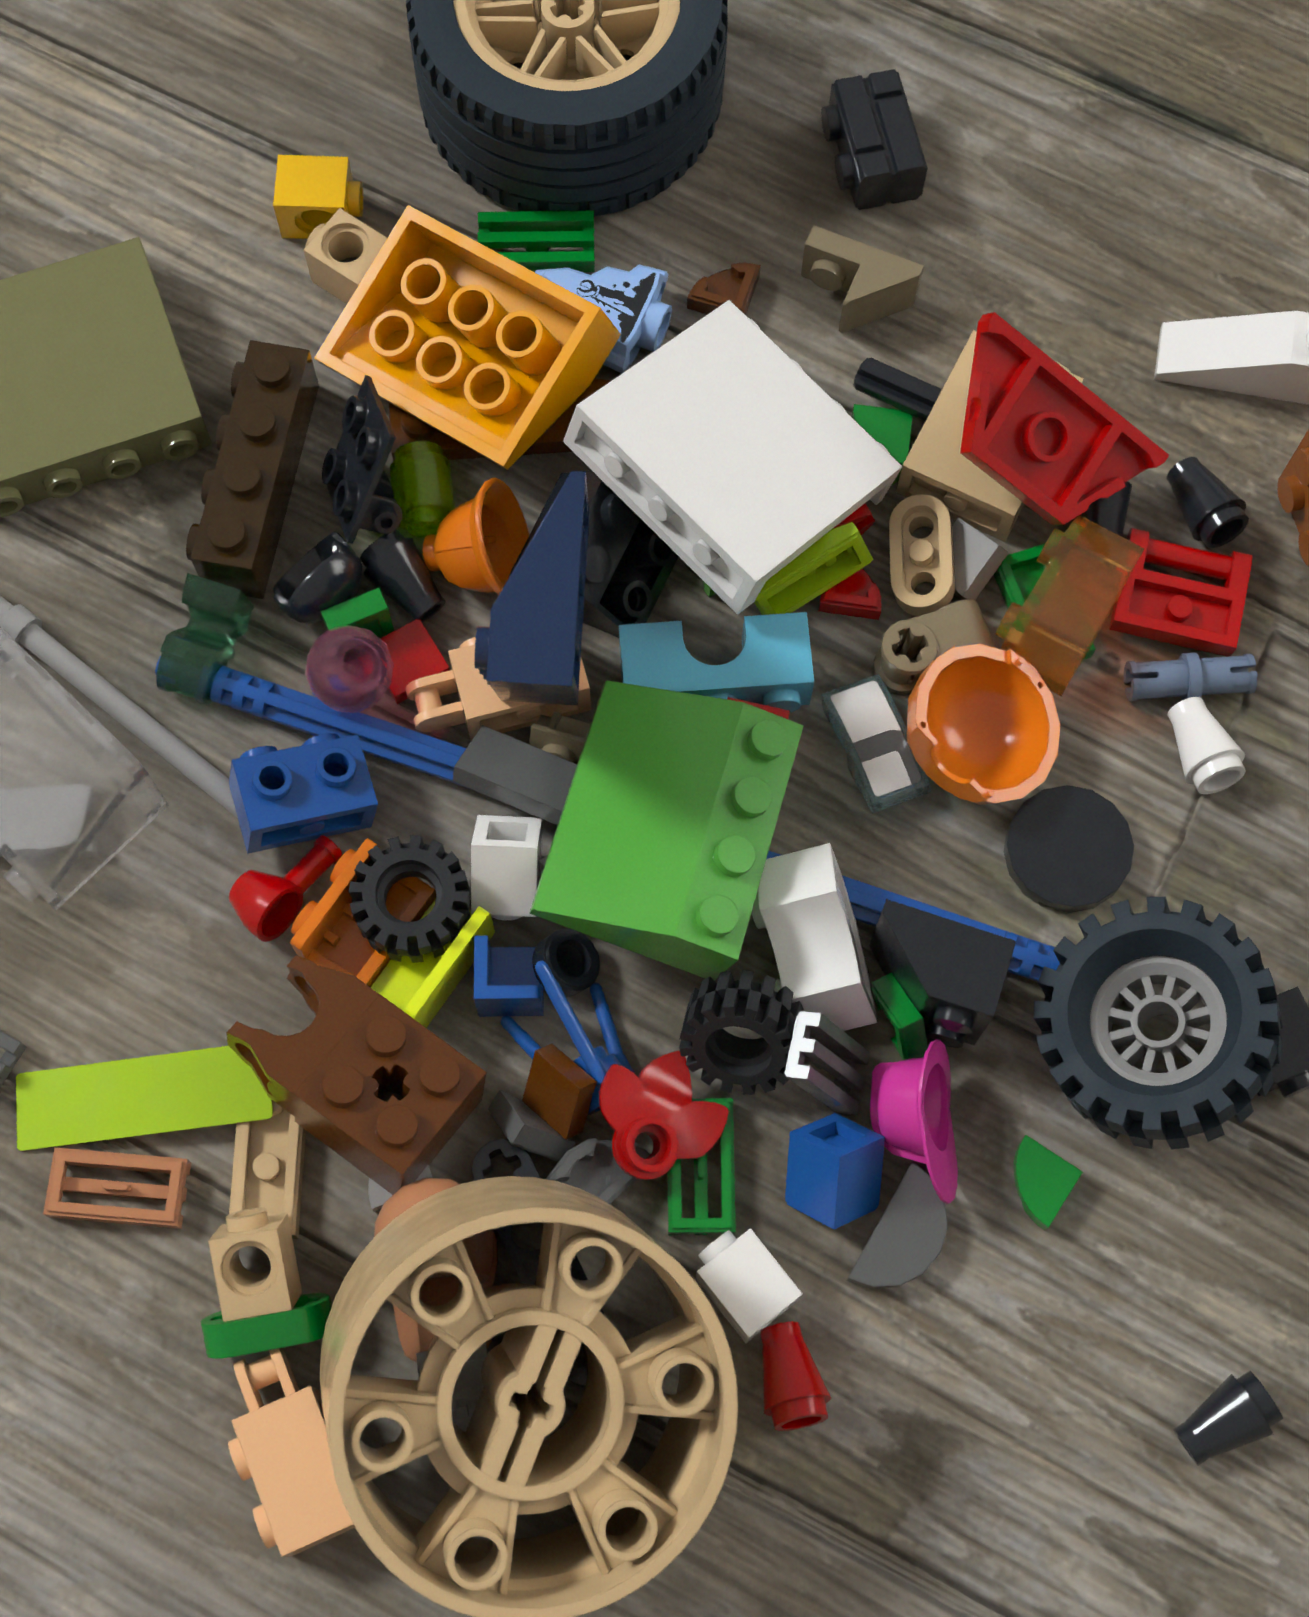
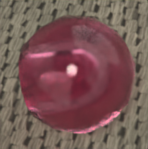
M342 625L328 629L315 640L307 655L305 677L312 694L327 707L340 712L357 713L372 708L384 697L392 682L394 663L387 645L372 631L361 627Z

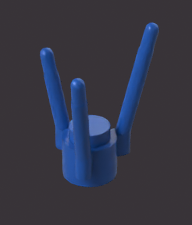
M538 961L535 965V970L580 1054L573 1062L597 1081L588 1115L595 1114L601 1111L599 1091L610 1066L617 1064L633 1073L634 1070L623 1053L602 986L599 983H593L590 986V993L609 1055H607L603 1046L593 1048L548 964L545 961ZM504 1015L500 1020V1024L533 1060L535 1050L540 1049V1045L511 1016Z

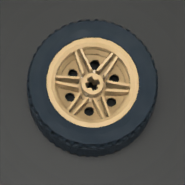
M406 0L408 30L418 96L429 137L433 143L437 144L440 156L447 160L448 166L454 172L461 175V179L466 184L473 186L479 193L491 197L497 203L515 210L594 211L595 217L620 212L654 198L660 192L668 189L671 183L683 177L687 169L693 167L697 161V155L704 152L708 146V139L712 138L715 131V122L719 119L723 99L728 31V0ZM622 55H629L632 58L626 61ZM514 63H523L521 69L513 66Z

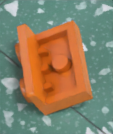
M367 838L357 851L349 849L338 860L330 876V881L333 884L318 903L314 900L310 901L298 914L292 925L291 933L294 936L290 944L297 956L308 959L319 966L354 975L371 987L391 959L384 950L378 953L371 947L368 939L363 937L350 907V903H352V898L349 894L350 881L356 882L357 880L354 870L359 861L367 865L371 860L368 851L378 845ZM417 877L403 878L396 882L389 890L386 898V908L398 920L405 922L418 921L435 900L437 894L434 888Z

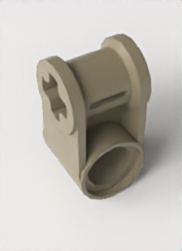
M973 599L957 601L934 612L907 620H900L891 625L884 633L881 649L877 652L873 663V673L878 684L890 693L897 695L910 694L920 675L930 663L954 645L955 647L980 643L996 648L977 601ZM914 659L915 663H910V660Z

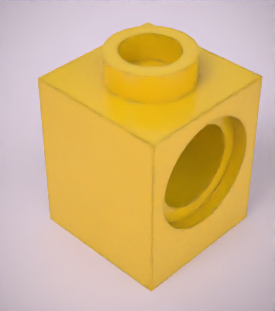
M278 155L273 207L282 238L308 239L312 231L318 225L326 224L339 208L354 217H362L364 206L362 181H353L348 157Z

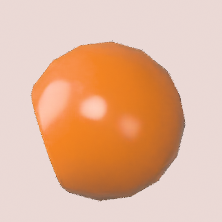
M980 643L955 647L954 645L930 663L920 675L908 697L907 742L913 757L928 777L942 789L962 800L984 805L1024 798L1046 780L1058 756L1061 725L1053 694L1036 668L1011 649L1005 651Z

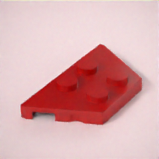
M992 312L982 315L977 326L960 454L1051 525H1064L1086 512L1094 501L1110 497L1126 487L1125 482L1146 469L1157 468L1165 463L1169 457L1167 452L997 313Z

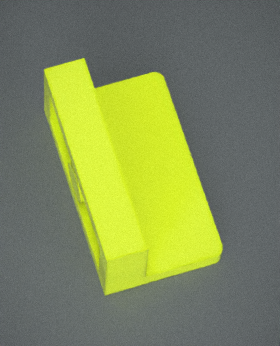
M436 898L432 902L430 907L427 909V911L424 913L421 919L426 917L432 911L436 903ZM480 906L473 914L469 910L470 919L461 927L452 943L449 941L443 946L445 951L443 955L434 958L432 952L423 955L424 962L412 963L410 956H402L401 962L391 959L371 988L427 1028L474 963V936L488 935L490 940L494 935L495 929L491 913Z

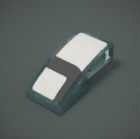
M879 674L821 694L823 711L847 753L848 770L872 814L931 793L929 779L913 757L908 745L907 727Z

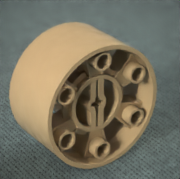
M495 1177L459 1184L416 1203L393 1219L360 1253L346 1274L334 1298L326 1322L320 1359L321 1400L334 1476L344 1506L356 1530L370 1550L390 1572L416 1592L458 1613L473 1617H575L612 1604L642 1587L658 1575L682 1552L710 1513L723 1486L732 1458L738 1414L736 1375L723 1327L703 1291L678 1261L620 1210L580 1188L558 1181L535 1177ZM544 1222L536 1285L510 1283L483 1290L462 1239L489 1229L511 1224ZM588 1246L604 1248L605 1264L596 1277L584 1281L571 1277V1262L578 1251ZM638 1257H641L653 1270L670 1298L675 1318L625 1341L617 1328L600 1312V1309ZM445 1271L459 1278L458 1291L448 1303L432 1306L419 1299L420 1286L429 1275ZM386 1300L434 1334L418 1380L351 1375L352 1364L369 1324ZM506 1331L502 1342L488 1353L483 1362L481 1374L484 1387L466 1432H464L452 1420L451 1414L452 1396L457 1378L466 1361L476 1349L491 1337ZM583 1342L588 1366L587 1382L583 1397L568 1422L553 1435L544 1439L545 1436L556 1429L563 1418L565 1411L563 1389ZM680 1364L676 1394L663 1393L662 1382L665 1374L670 1368ZM638 1414L670 1417L657 1447L639 1473L620 1461L631 1442ZM391 1418L402 1426L398 1438L381 1448H371L360 1440L362 1430L374 1419ZM427 1454L435 1469L451 1488L424 1523L392 1502L371 1480ZM571 1504L578 1520L577 1523L555 1532L514 1540L517 1514L545 1513ZM473 1536H484V1537H487V1538H489V1539H491V1540H483V1539H476V1538H470V1537H473Z

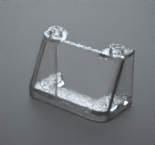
M0 627V855L12 866L3 877L30 904L40 895L56 911L169 805L141 763Z

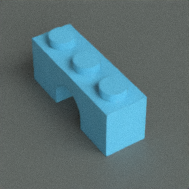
M807 612L744 616L742 651L734 660L722 665L704 664L690 655L683 640L682 621L619 625L622 683L721 699L730 697L790 710V712L798 710L801 705H810L814 687V674Z

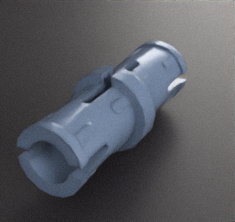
M1196 652L1182 653L1179 660L1128 661L1124 666V684L1132 683V685L1125 689V695L1128 701H1137V699L1181 697L1182 700L1191 697L1201 698L1202 695L1229 693L1252 694L1257 687L1258 675L1257 671L1248 672V668L1255 667L1256 661L1252 654L1199 658Z

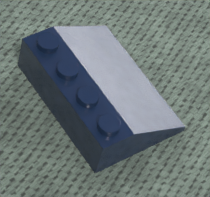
M570 472L493 604L490 614V627L477 626L475 669H479V674H483V679L487 681V685L491 686L501 701L578 705L590 517L586 472Z

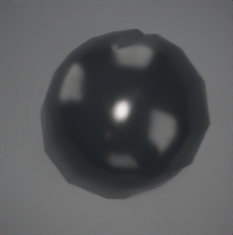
M332 532L306 553L276 582L273 587V593L275 594L273 599L288 617L297 622L307 624L322 622L324 620L321 611L356 596L362 581L363 565L361 560L339 533Z

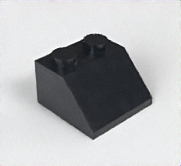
M886 899L872 934L869 947L884 974L887 975L892 972L923 1017L926 1038L931 1041L938 1039L947 1047L962 1048L964 1042L975 1045L993 1019L1016 941Z

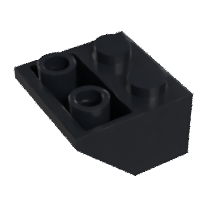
M592 470L582 471L586 472L590 514L583 623L619 638V625L647 622L679 556ZM570 472L560 474L509 576L512 574Z

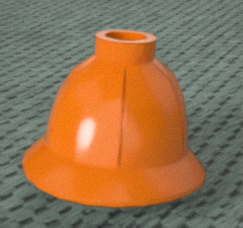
M490 478L484 482L473 499L462 503L447 514L439 524L436 534L425 537L423 542V558L430 571H441L448 582L465 590L486 593L496 592L500 594L530 535L522 509L510 487L501 479Z

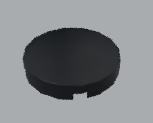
M1064 785L1043 789L1023 802L1008 826L1003 852L1009 875L1025 896L1036 903L1041 901L1047 906L1055 907L1054 910L1072 913L1094 909L1114 896L1131 870L1134 843L1129 824L1114 803L1091 789Z

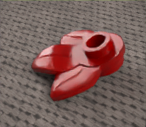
M678 1050L652 1060L642 1069L639 1076L623 1066L613 1064L602 1081L599 1091V1104L601 1113L615 1131L612 1139L613 1155L618 1166L631 1177L643 1180L658 1178L667 1173L677 1159L704 1156L713 1148L725 1128L729 1113L727 1107L714 1102L692 1101L691 1077L686 1066V1057L681 1056ZM640 1133L647 1134L653 1142L652 1153L647 1158L640 1157L635 1151V1139Z

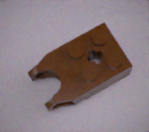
M296 955L287 965L290 970L287 980L302 994L307 1006L316 1015L312 1024L300 1033L281 1036L271 1034L263 1029L251 1028L236 1021L226 1032L228 1046L252 1068L268 1097L292 1114L297 1124L390 1194L394 1195L402 1186L417 1180L426 1166L433 1161L482 1101L487 1072L356 976L319 966L308 959ZM385 1092H393L401 1095L402 1100L399 1101L392 1095L389 1101L385 1102L379 1099L378 1095Z

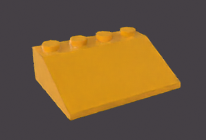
M407 205L314 359L359 386L362 385L365 375L370 376L380 398L508 470L591 385L621 333L599 306Z

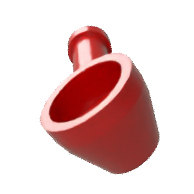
M320 835L314 841V847L284 877L249 870L235 881L229 893V902L243 925L259 940L268 942L282 935L299 914L303 904V893L332 864L336 865L343 855L342 851L328 837Z

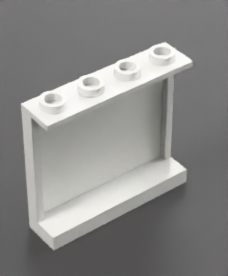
M730 300L577 404L563 440L737 615L755 602L762 587L769 578L869 499L875 505L881 502L903 467L881 443L872 438L845 411L840 403L833 400L820 388L796 361L790 359L761 331L752 319L742 313Z

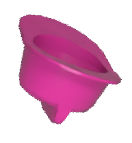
M936 1039L930 1042L924 1057L900 1060L898 1062H884L875 1066L872 1072L870 1117L874 1132L885 1137L884 1147L893 1155L927 1164L933 1187L939 1199L946 1204H950L955 1199L958 1181L956 1147L950 1112L951 1072L945 1044Z

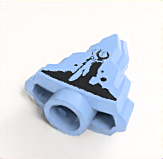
M640 264L631 271L607 266L591 275L571 268L536 270L535 273L599 306L621 333L603 365L624 373L636 358L641 347L653 352L660 348L672 315V306L661 302L668 278L667 271Z

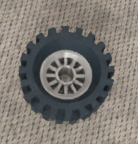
M1147 897L1148 912L1133 914L1128 900L1112 904L1110 906L1116 918L1115 920L1101 926L1093 913L1078 924L1084 938L1075 945L1064 936L1053 950L1060 962L1057 970L1055 971L1046 966L1042 970L1038 984L1045 998L1044 1001H1034V1020L1041 1030V1035L1036 1036L1041 1055L1048 1064L1050 1073L1072 1106L1085 1120L1088 1117L1094 1120L1101 1132L1117 1139L1119 1133L1129 1136L1134 1146L1149 1149L1153 1147V1140H1167L1171 1150L1189 1148L1187 1137L1203 1132L1207 1142H1210L1225 1135L1221 1124L1233 1116L1240 1124L1254 1112L1251 1100L1257 1093L1266 1097L1274 1082L1271 1069L1274 1063L1280 1064L1283 1048L1280 1029L1283 1026L1275 984L1269 968H1264L1260 951L1249 936L1241 941L1238 938L1235 923L1220 913L1214 922L1207 920L1201 904L1184 899L1180 913L1170 911L1166 897ZM1165 983L1162 995H1156L1153 984ZM1179 986L1187 989V991L1184 992L1175 1001ZM1144 987L1146 998L1140 1000L1133 992ZM1200 1000L1206 1006L1191 1010ZM1124 1001L1133 1011L1128 1012L1118 1008ZM1157 1015H1169L1179 1021L1175 1033L1168 1039L1154 1041L1143 1035L1145 1024ZM1211 1023L1210 1031L1194 1028ZM1112 1024L1125 1026L1127 1028L1112 1031ZM1188 1043L1205 1047L1198 1055ZM1131 1044L1121 1055L1115 1050V1048ZM1146 1054L1142 1070L1134 1067L1133 1065ZM1180 1054L1189 1064L1177 1069L1174 1057ZM1159 1059L1165 1060L1168 1072L1156 1073Z

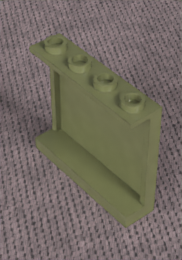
M140 237L0 280V517L13 515L25 505L50 497L64 498L74 495L82 487L105 479L130 477L142 467L167 459L182 460L194 455L198 449L213 445Z

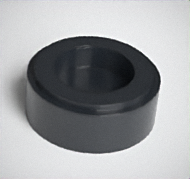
M564 928L553 932L542 939L533 952L532 965L539 983L544 987L535 970V965L538 961H545L566 997L574 996L589 988L599 975L600 960L594 944L587 936L576 930Z

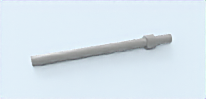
M0 595V635L17 649L26 647L237 817L229 787V778L41 628L42 621L21 604L13 606Z

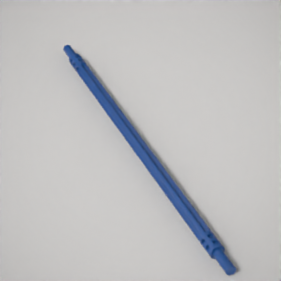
M165 652L158 659L155 670L156 676L209 693L213 702L313 736L335 733L342 738L358 734L363 753L463 786L453 781L455 764L466 750L465 747L226 666L215 670ZM768 851L767 859L781 856V854ZM842 875L854 918L857 921L876 927L884 903L888 899L1015 940L1016 944L1007 972L1038 982L1044 966L1056 971L1060 964L1053 951L1054 946Z

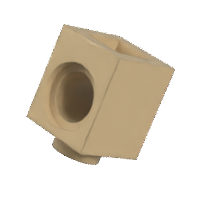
M339 208L326 224L318 225L307 240L304 254L311 281L347 304L387 240V237ZM350 257H355V258H357L356 260H354V261H352V262H347V263L340 262V261H342L343 259L350 258Z
M259 1207L227 1215L225 1217L227 1224L220 1225L208 1240L223 1322L292 1310L302 1293L288 1213L268 1216L267 1209ZM253 1246L263 1250L270 1260L271 1270L266 1273H253L247 1270L240 1261L239 1249Z

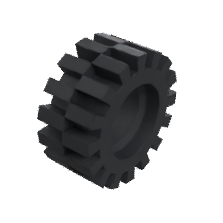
M410 835V843L401 844L399 836L387 839L390 845L389 848L381 851L378 845L374 846L368 851L371 860L367 865L359 861L354 870L357 880L356 882L350 881L349 894L352 898L350 907L354 919L363 937L368 939L371 947L378 953H381L382 950L386 951L392 960L401 962L402 956H410L412 963L424 962L423 955L431 952L434 958H437L445 953L443 946L449 941L451 943L454 941L461 927L471 917L469 912L471 892L465 870H462L459 859L452 851L447 854L443 844L434 839L430 845L424 844L422 836ZM407 877H419L427 880L435 888L437 894L436 903L432 911L423 919L414 922L398 920L386 908V898L391 887L399 880Z
M730 970L720 972L717 983L709 976L701 982L700 990L697 988L693 990L679 1038L681 1040L679 1046L681 1056H688L686 1066L691 1072L703 1068L700 1080L709 1086L717 1078L722 1081L721 1091L732 1093L733 1084L742 1085L743 1095H754L756 1085L760 1084L764 1092L767 1093L775 1090L777 1080L783 1085L789 1080L785 1077V1068L796 1017L799 1015V1011H804V1008L800 1001L792 1003L794 993L787 986H784L778 992L774 991L776 979L765 975L760 984L752 981L753 971L742 970L740 980H734ZM723 1028H747L758 1033L762 1038H740L728 1033Z

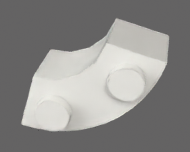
M827 843L766 859L751 913L758 929L767 928L780 976V979H776L774 991L778 992L784 986H787L794 993L792 1003L800 1001L805 1012L821 1013L843 1031L877 1023L874 999L859 932L831 844Z

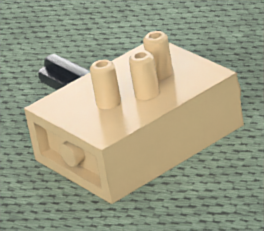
M973 330L943 389L876 359L866 358L857 370L853 387L861 393L926 421L903 464L896 493L904 497L918 494L934 496L945 504L951 518L956 520L959 517L973 528L1006 542L1024 503L960 454L977 331ZM1058 363L1081 383L1083 382L1084 378L1072 374L1064 365Z

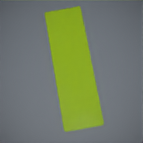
M229 1046L19 1073L16 1076L17 1149L19 1151L265 1120L273 1116L272 1099L266 1094L252 1068Z

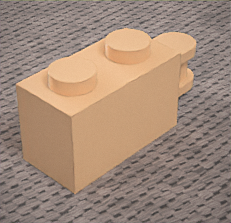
M476 637L463 642L460 648L448 651L452 670L416 679L405 687L408 699L415 701L418 714L414 717L417 731L431 732L466 723L471 741L482 725L505 733L532 726L533 723L537 724L541 714L552 717L553 713L557 712L567 717L591 711L590 686L582 659L580 661L578 705L501 701L491 686L487 685V681L483 679V674H479V669H475ZM458 692L459 702L442 706L440 696Z
M278 1348L269 1350L270 1355L247 1364L244 1358L233 1363L249 1413L231 1420L237 1438L228 1441V1447L235 1468L242 1481L252 1478L262 1505L253 1508V1516L265 1546L269 1549L277 1545L281 1557H289L355 1528L344 1506L335 1480L321 1392L311 1385L299 1390L284 1349ZM280 1381L285 1397L264 1406L259 1390Z

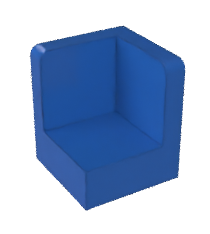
M488 935L474 936V1002L479 1017H501L504 1015L544 1016V987L537 980L532 965L535 947H491Z
M837 1113L791 1131L785 1192L786 1203L790 1207L832 1229L839 1228L876 1210L880 1200L885 1137Z

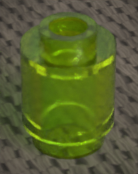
M427 441L410 442L400 446L394 452L395 460L389 468L391 486L395 493L394 499L400 505L403 514L398 527L408 530L412 536L426 537L427 535L436 534L441 521L455 508L450 461L443 456L442 448L436 443Z

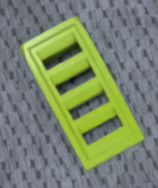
M851 522L831 529L769 578L754 602L762 615L792 613L872 563L873 558L854 523Z

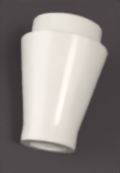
M1187 698L1175 704L1168 711V717L1173 725L1187 783L1194 784L1201 794H1212L1232 786L1244 776L1246 770L1242 761L1244 760L1245 753L1209 712L1202 698Z

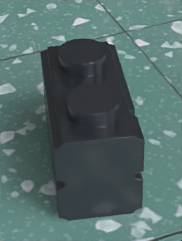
M892 69L870 73L867 78L859 75L836 80L831 85L829 105L823 106L821 109V120L827 142L836 140L840 154L835 156V171L840 189H850L855 208H858V210L884 206L889 201L895 204L918 199L923 193L928 168L899 72Z

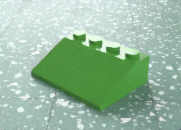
M606 680L597 702L529 913L705 979L710 976L715 981L719 977L720 972H725L739 959L804 725L745 702Z

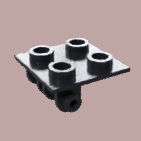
M366 375L358 395H352L345 405L342 417L343 433L337 448H331L327 452L322 466V482L327 485L333 502L334 515L338 516L346 541L350 544L354 543L359 528L381 534L394 532L401 523L403 515L401 507L395 499V493L390 480L384 471L396 436L373 380L370 376Z

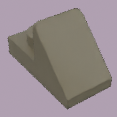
M813 225L804 246L801 276L812 280L817 286L825 290H840L847 293L842 306L838 330L839 332H846L913 307L918 296L924 265Z

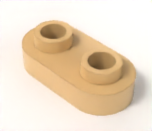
M925 494L907 497L897 504L889 520L891 586L898 605L905 612L914 616H920L948 605L953 598L955 592L953 527L947 507L938 498ZM920 527L933 529L931 534L925 538L919 539L912 536L913 532ZM922 582H930L935 585L934 589L928 594L920 595L914 592L916 586Z

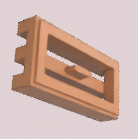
M54 1147L43 1214L49 1218L182 1229L183 1215L181 1210L182 1203L186 1202L187 1188H185L186 1176L190 1175L191 1162L183 1158ZM71 1165L170 1174L169 1186L66 1177L67 1166ZM63 1192L164 1200L166 1201L165 1211L70 1203L62 1202Z

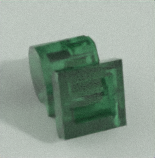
M187 573L183 587L182 603L187 606L191 617L186 627L179 628L166 635L160 650L162 654L157 670L156 685L160 690L166 692L173 691L195 698L196 702L208 705L212 702L210 693L213 680L218 670L222 666L227 667L228 660L234 658V644L237 638L246 633L254 605L239 589Z

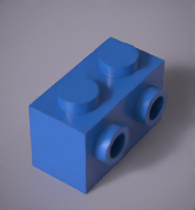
M335 733L320 734L306 740L302 746L277 750L274 746L256 747L244 752L240 758L231 761L229 787L247 854L314 840L320 835L328 837L372 827L378 801L358 734L342 738Z

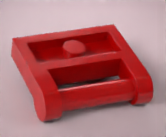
M1130 528L1123 550L1122 567L1109 630L1222 656H1232L1237 648L1252 566V555L1232 551L1231 555L1227 556L1149 538V531ZM1144 562L1224 580V587L1143 569Z

